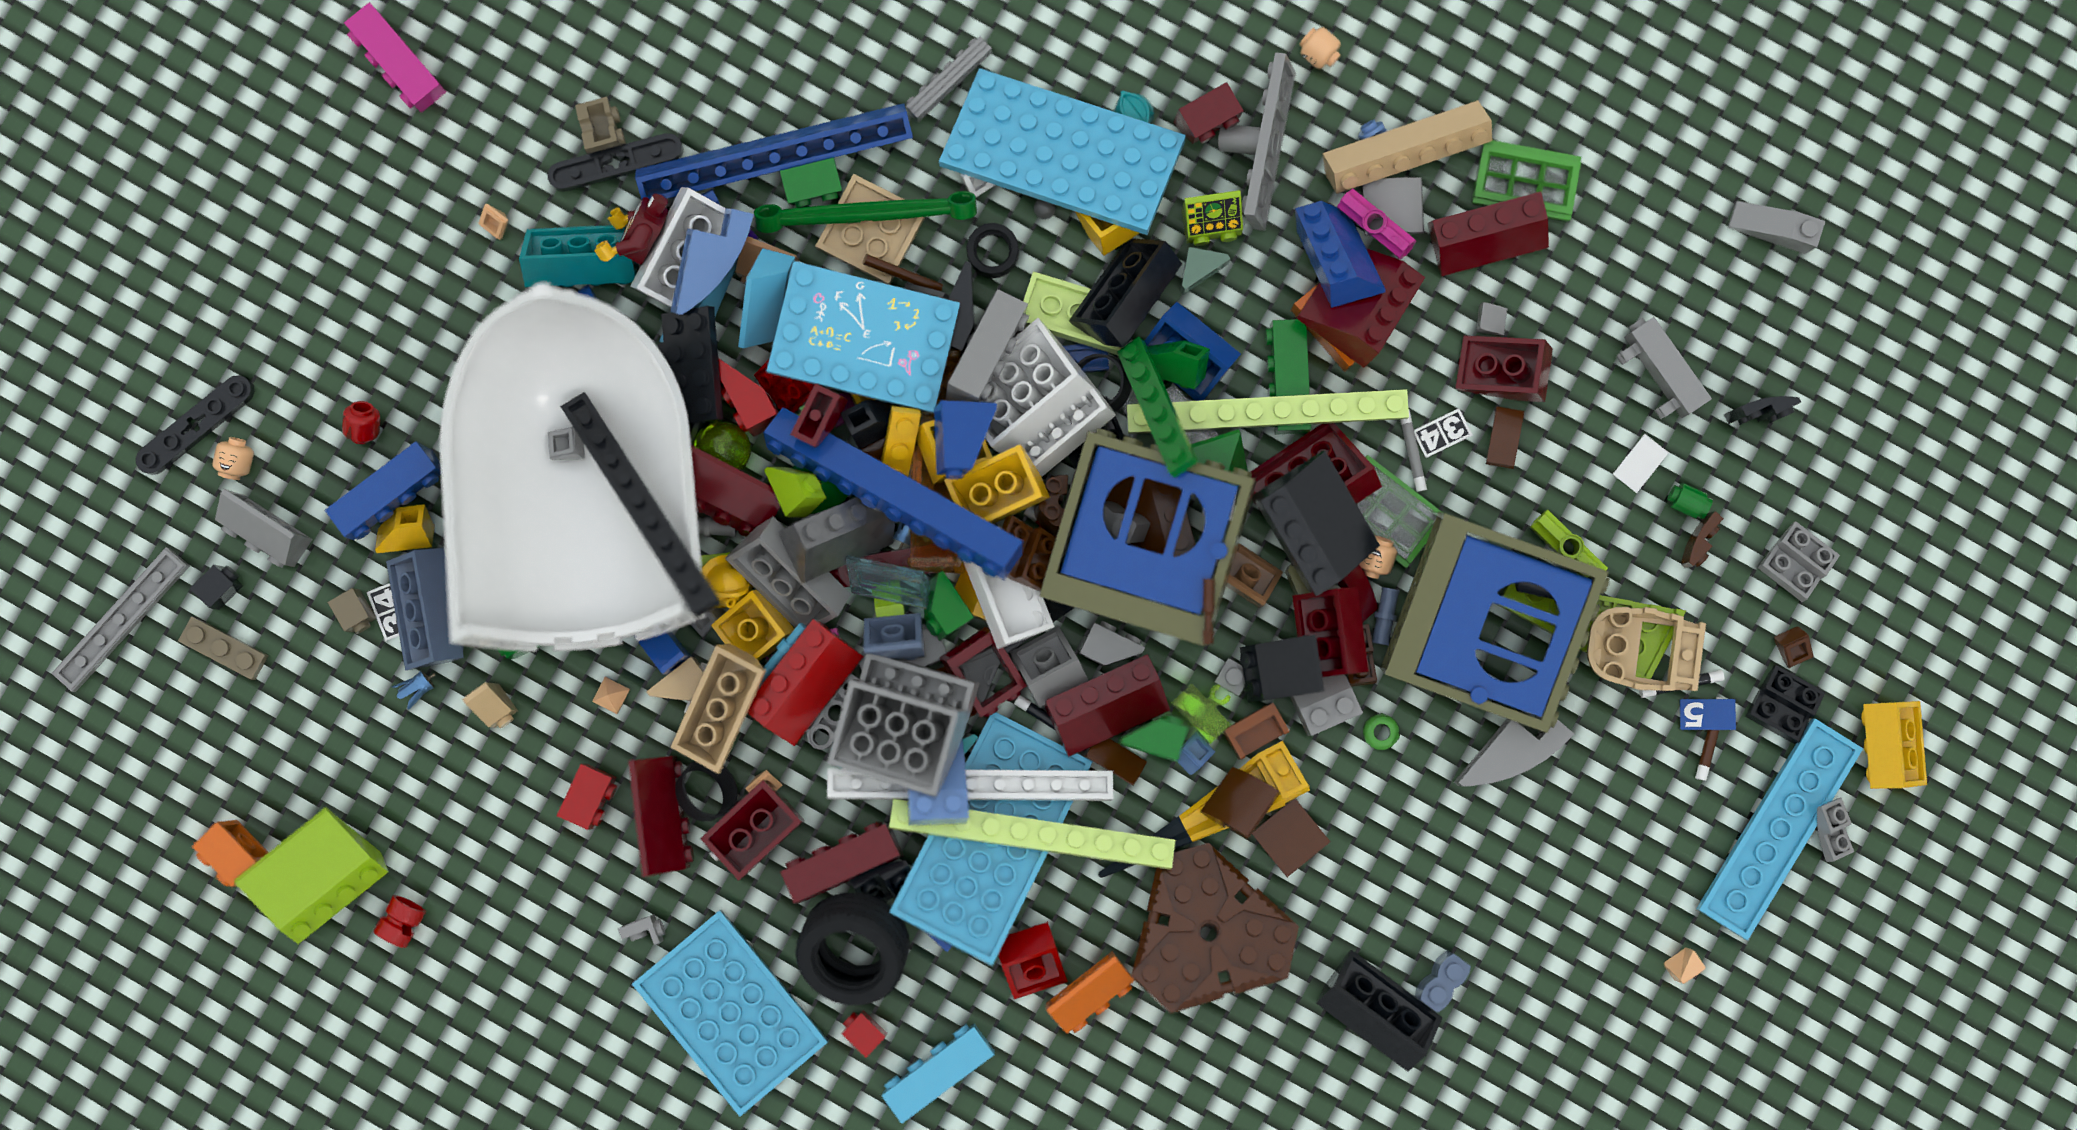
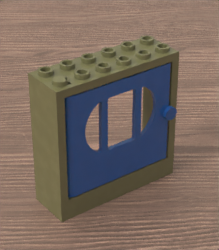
M1097 428L1096 433L1088 431L1039 597L1202 646L1209 645L1203 644L1205 614L1202 617L1076 578L1201 615L1203 608V579L1212 578L1216 561L1220 559L1214 576L1213 630L1257 482L1251 478V472L1234 468L1233 473L1224 470L1225 466L1223 464L1206 460L1205 465L1197 463L1187 470L1241 486L1225 543H1222L1238 486L1186 471L1174 478L1169 474L1166 465L1135 457L1139 456L1165 464L1157 445L1151 444L1149 449L1142 447L1143 443L1134 438L1124 436L1123 441L1115 439V434ZM1114 450L1122 451V452L1129 453V454H1132V455H1135V456H1131V455L1124 454V453H1121V452H1117V451H1114ZM1134 476V484L1117 539H1114L1104 522V504L1109 492L1117 483ZM1146 478L1182 489L1167 545L1162 555L1126 544L1141 489ZM1194 493L1204 509V532L1194 548L1181 556L1174 557L1173 553L1191 494Z
M1438 511L1380 669L1385 675L1548 733L1549 728H1554L1557 723L1559 712L1556 710L1560 700L1564 701L1568 694L1569 685L1566 683L1569 675L1574 674L1577 670L1579 658L1576 657L1580 647L1584 648L1588 641L1589 632L1586 630L1590 620L1594 621L1599 612L1600 605L1597 604L1600 593L1604 594L1610 582V578L1607 577L1608 571ZM1467 532L1584 573L1589 575V577H1583L1469 535L1466 536ZM1516 582L1537 584L1547 590L1554 598L1558 606L1559 615L1556 616L1498 595L1497 592L1501 588ZM1492 603L1555 624L1556 627L1543 661L1540 662L1479 640V635ZM1480 649L1536 669L1537 673L1519 682L1497 680L1488 675L1480 666L1475 650ZM1415 671H1416L1417 673H1420V674L1426 675V676H1428V677L1437 679V680H1439V681H1442V682L1451 684V685H1453V686L1462 688V689H1464V690L1470 691L1471 693L1468 694V693H1466V692H1463V691L1454 689V688H1452V687L1443 685V684H1441V683H1438V682L1429 680V679H1427V678L1418 676V675H1416V674H1414V673H1415ZM1489 698L1536 715V717L1493 703L1487 699Z

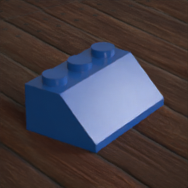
M1176 302L1161 317L1145 339V343L1147 346L1185 340L1209 348L1210 352L1205 379L1195 389L1179 386L1194 400L1203 401L1229 371L1241 353L1181 304Z

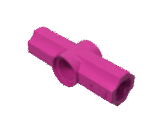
M1353 188L1341 198L1337 208L1400 260L1413 249L1417 241ZM1374 219H1383L1381 228L1377 230L1370 229V224Z

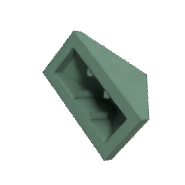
M1189 247L1180 288L1183 295L1227 266L1231 259L1229 255Z

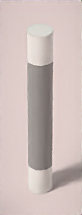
M1409 410V418L1400 419L1415 489L1416 492H1422L1427 490Z

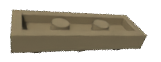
M191 616L178 642L251 680H256L269 656Z

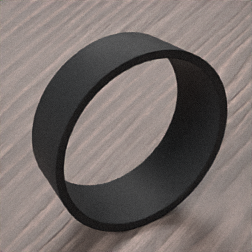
M1092 354L1083 358L1077 363L1081 369L1088 362L1097 358H1108L1118 367L1121 375L1120 389L1117 395L1108 402L1114 412L1117 411L1127 401L1132 387L1120 359L1105 354Z
M693 761L679 776L675 786V794L680 807L688 816L698 821H711L725 816L735 806L737 801L736 782L725 766L717 774L698 762ZM688 772H705L712 776L719 784L723 795V803L716 815L702 812L690 801L685 788V778Z

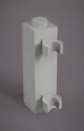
M1655 317L1647 322L1641 318L1629 327L1632 332L1624 338L1630 347L1616 357L1622 365L1635 356H1638L1669 400L1654 410L1660 419L1668 416L1675 410L1683 418L1712 399Z

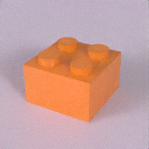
M238 820L216 822L192 846L197 852L196 857L206 866H211L217 872V879L228 887H237L234 880L269 853Z

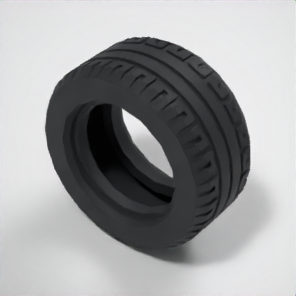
M840 893L829 896L820 901L810 911L804 923L795 951L798 969L813 990L833 1002L845 1005H864L876 1002L893 991L902 976L910 948L909 934L905 923L889 913L891 907L871 895ZM836 932H851L861 935L875 945L880 952L881 959L870 965L859 966L844 962L830 951L825 938Z

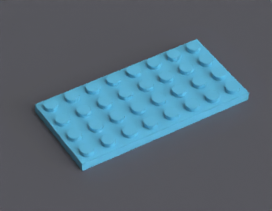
M979 68L939 159V166L1148 235L1186 141V135Z
M995 712L989 716L965 763V770L1088 771L1093 761L1079 754L1068 757L1062 745ZM968 800V810L1063 823L1073 801ZM929 835L889 913L992 966L1048 852Z

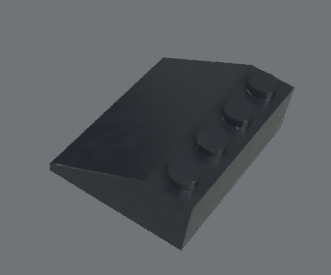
M1325 450L1252 495L1305 587L1315 596L1340 582L1380 546Z

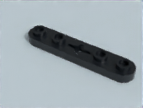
M664 133L557 162L549 168L547 173L548 180L556 190L561 192L636 173V169L680 159L683 154V145L676 135ZM617 156L619 160L624 159L623 162L619 163V168L617 169L612 165H606L613 161L612 157Z
M239 375L228 378L137 453L136 465L138 469L151 475L163 472L253 398L255 392L253 383ZM192 419L196 421L201 420L198 424L199 431L190 430L193 426L191 423Z

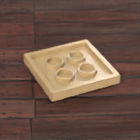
M853 174L838 204L905 199ZM925 217L826 224L815 247L843 263L890 285L894 276L863 265L865 255L874 256L900 267Z

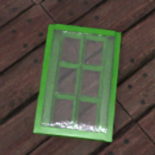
M1494 140L1482 144L1472 204L1488 206L1541 191L1548 218L1569 222L1571 221L1581 157Z
M1366 455L1367 460L1374 466L1382 487L1359 502L1357 506L1374 535L1394 542L1393 546L1397 549L1395 561L1404 568H1407L1427 543L1435 518L1440 510L1369 455Z

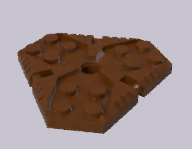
M1210 843L1175 852L1172 869L1156 868L1146 910L1149 915L1147 922L1144 921L1131 977L1169 1014L1223 999V994L1233 992L1236 995L1287 980L1289 976L1299 926L1265 896L1263 892L1258 888L1254 890L1248 884L1249 879L1241 874ZM1239 892L1248 898L1243 904L1234 898ZM1160 916L1170 918L1168 926L1158 924ZM1204 927L1213 928L1216 938L1212 941L1204 940L1200 934L1201 929ZM1227 972L1229 981L1220 983L1218 974Z

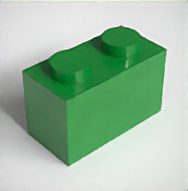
M834 158L780 171L788 204H795V208L812 205L811 200L822 198V202L838 198L837 193L843 192Z

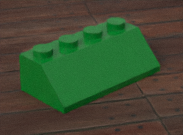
M1165 715L1161 716V719L1152 720L1118 738L1117 743L1167 760L1178 761L1188 727L1182 726L1183 720Z

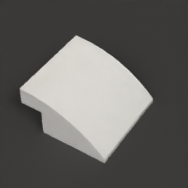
M1037 318L1014 337L1017 339L1016 345L1011 354L1005 353L1002 359L1005 365L998 378L993 376L990 382L993 388L987 401L981 399L980 402L997 403L996 412L985 436L990 446L998 453H1002L1021 444L1042 477L1085 442L1088 431L1095 433L1097 428L1103 427L1116 414L1067 350L1045 324Z

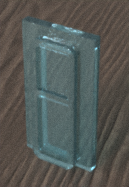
M849 555L845 558L851 593L922 609L928 608L930 586L924 571Z

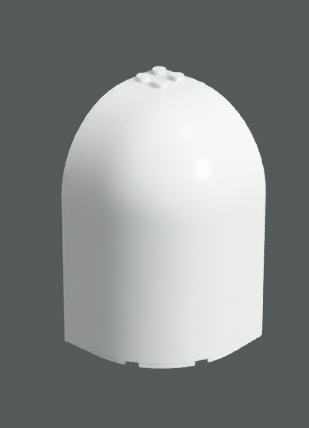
M539 283L493 311L468 340L452 373L444 401L440 430L451 643L513 651H537V646H553V651L585 650L623 644V638L635 636L637 641L644 640L706 617V614L697 619L694 617L586 446L584 445L585 458L550 459L548 432L573 427L560 406L585 392L702 572L689 424L684 400L675 376L657 346L632 320L615 308L596 299L576 294L573 290H561L552 287L548 283Z

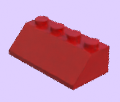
M813 619L758 689L747 713L765 728L791 745L796 746L864 656L822 622Z

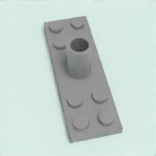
M1275 53L1274 61L1270 62L1268 66V79H1270L1268 89L1265 88L1263 92L1262 103L1265 107L1261 127L1235 125L1228 130L1222 127L1220 128L1218 139L1220 151L1255 155L1253 169H1249L1247 174L1249 189L1248 195L1244 196L1242 200V212L1255 230L1261 231L1266 230L1296 75L1285 53Z

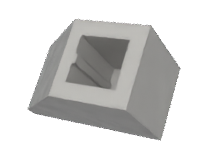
M1101 621L1100 625L1094 623L1079 654L1102 666H1107L1142 654L1145 647L1140 645L1142 640L1128 633L1123 637L1115 633L1116 627Z

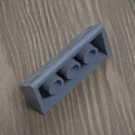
M444 548L414 550L386 561L405 671L449 663L464 658V646L451 643L447 567Z

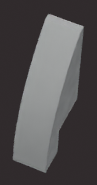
M1506 719L1456 778L1454 783L1457 786H1476L1512 778L1548 759L1574 733L1557 720L1554 728L1550 727L1548 733L1540 731L1534 737L1518 722Z

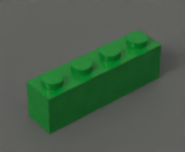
M1298 319L1272 320L1270 328L1265 330L1266 345H1271V356H1267V372H1272V383H1268V397L1310 395L1306 325ZM1311 424L1270 426L1275 428V435L1308 433L1311 430Z

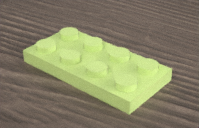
M1033 271L1023 302L1028 304L1026 314L1029 315L1025 327L1039 318L1054 336L1118 355L1117 351L1121 349V347L1102 344L1069 322L1091 289Z

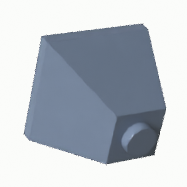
M921 613L864 619V653L896 660H914L918 657H925Z

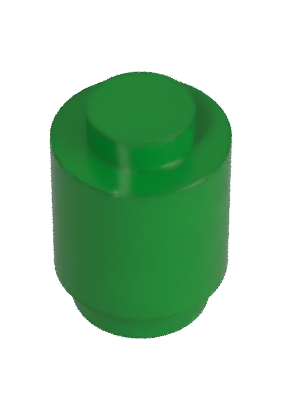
M1683 482L1679 486L1674 485L1667 498L1668 501H1671L1670 508L1694 519L1697 517L1704 519L1713 503V499L1709 498L1707 493Z

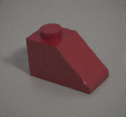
M815 383L790 435L817 448L836 426L841 416L840 413L843 412L848 400Z

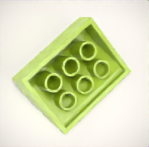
M325 807L237 877L234 882L282 933L299 944L386 875L388 869L382 853Z

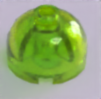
M712 421L709 423L711 425L705 430L701 429L696 437L694 447L740 471L746 467L751 457V443L743 429L726 421Z

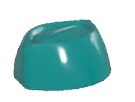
M1121 91L1114 112L1152 124L1154 109L1151 102L1140 94Z

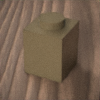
M351 588L328 602L345 632L361 633L371 627L370 622L377 619L360 589Z

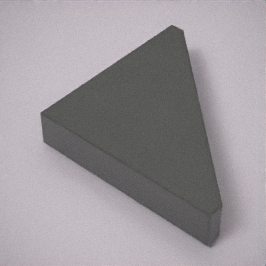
M992 647L979 652L960 665L965 679L980 683L976 694L980 703L985 700L1000 665V660Z

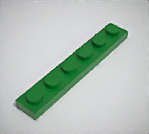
M1139 336L1124 348L1118 350L1117 354L1169 474L1176 478L1197 464L1198 460L1147 345Z

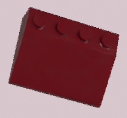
M1367 249L1382 280L1385 293L1331 308L1319 282L1297 316L1299 321L1363 368L1380 353L1425 279L1422 274L1406 262Z
M1335 423L1320 424L1251 471V478L1257 482L1254 495L1325 450L1356 504L1380 489L1382 485L1374 466ZM1252 497V501L1255 503V505H1256L1257 508L1259 509L1258 505L1256 504L1255 500H1254L1253 497Z
M677 756L628 761L642 877L690 868V862L694 861L693 847L688 845L686 835L690 834V821L688 817H684V811L680 807L675 794L676 782L683 772L682 761H677Z

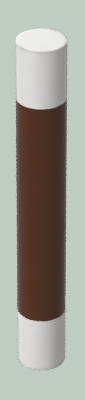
M1707 730L1695 776L1696 779L1707 780L1719 730Z

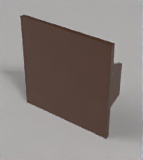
M1296 798L1287 803L1286 806L1282 807L1252 833L1286 877H1289L1330 843V840Z

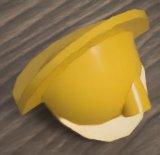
M720 555L710 559L701 568L703 575L721 601V604L715 608H733L753 588L725 559L727 555Z

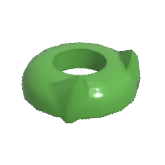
M1384 713L1376 714L1365 722L1363 737L1370 747L1377 750H1386L1399 740V727L1392 717ZM1379 724H1385L1389 728L1390 734L1385 740H1378L1374 736V729Z

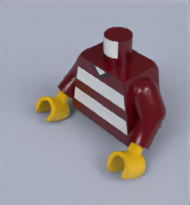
M655 193L651 199L643 197L637 209L629 211L627 215L620 208L613 209L610 212L612 216L608 217L609 222L617 230L625 226L626 228L621 241L616 242L615 247L612 248L607 240L596 245L595 253L599 259L606 262L618 254L642 265L664 225L668 214V209L666 208L668 200L664 196Z

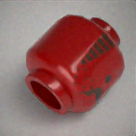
M365 401L352 403L343 411V435L356 444H366L376 439L380 433V412L372 404Z

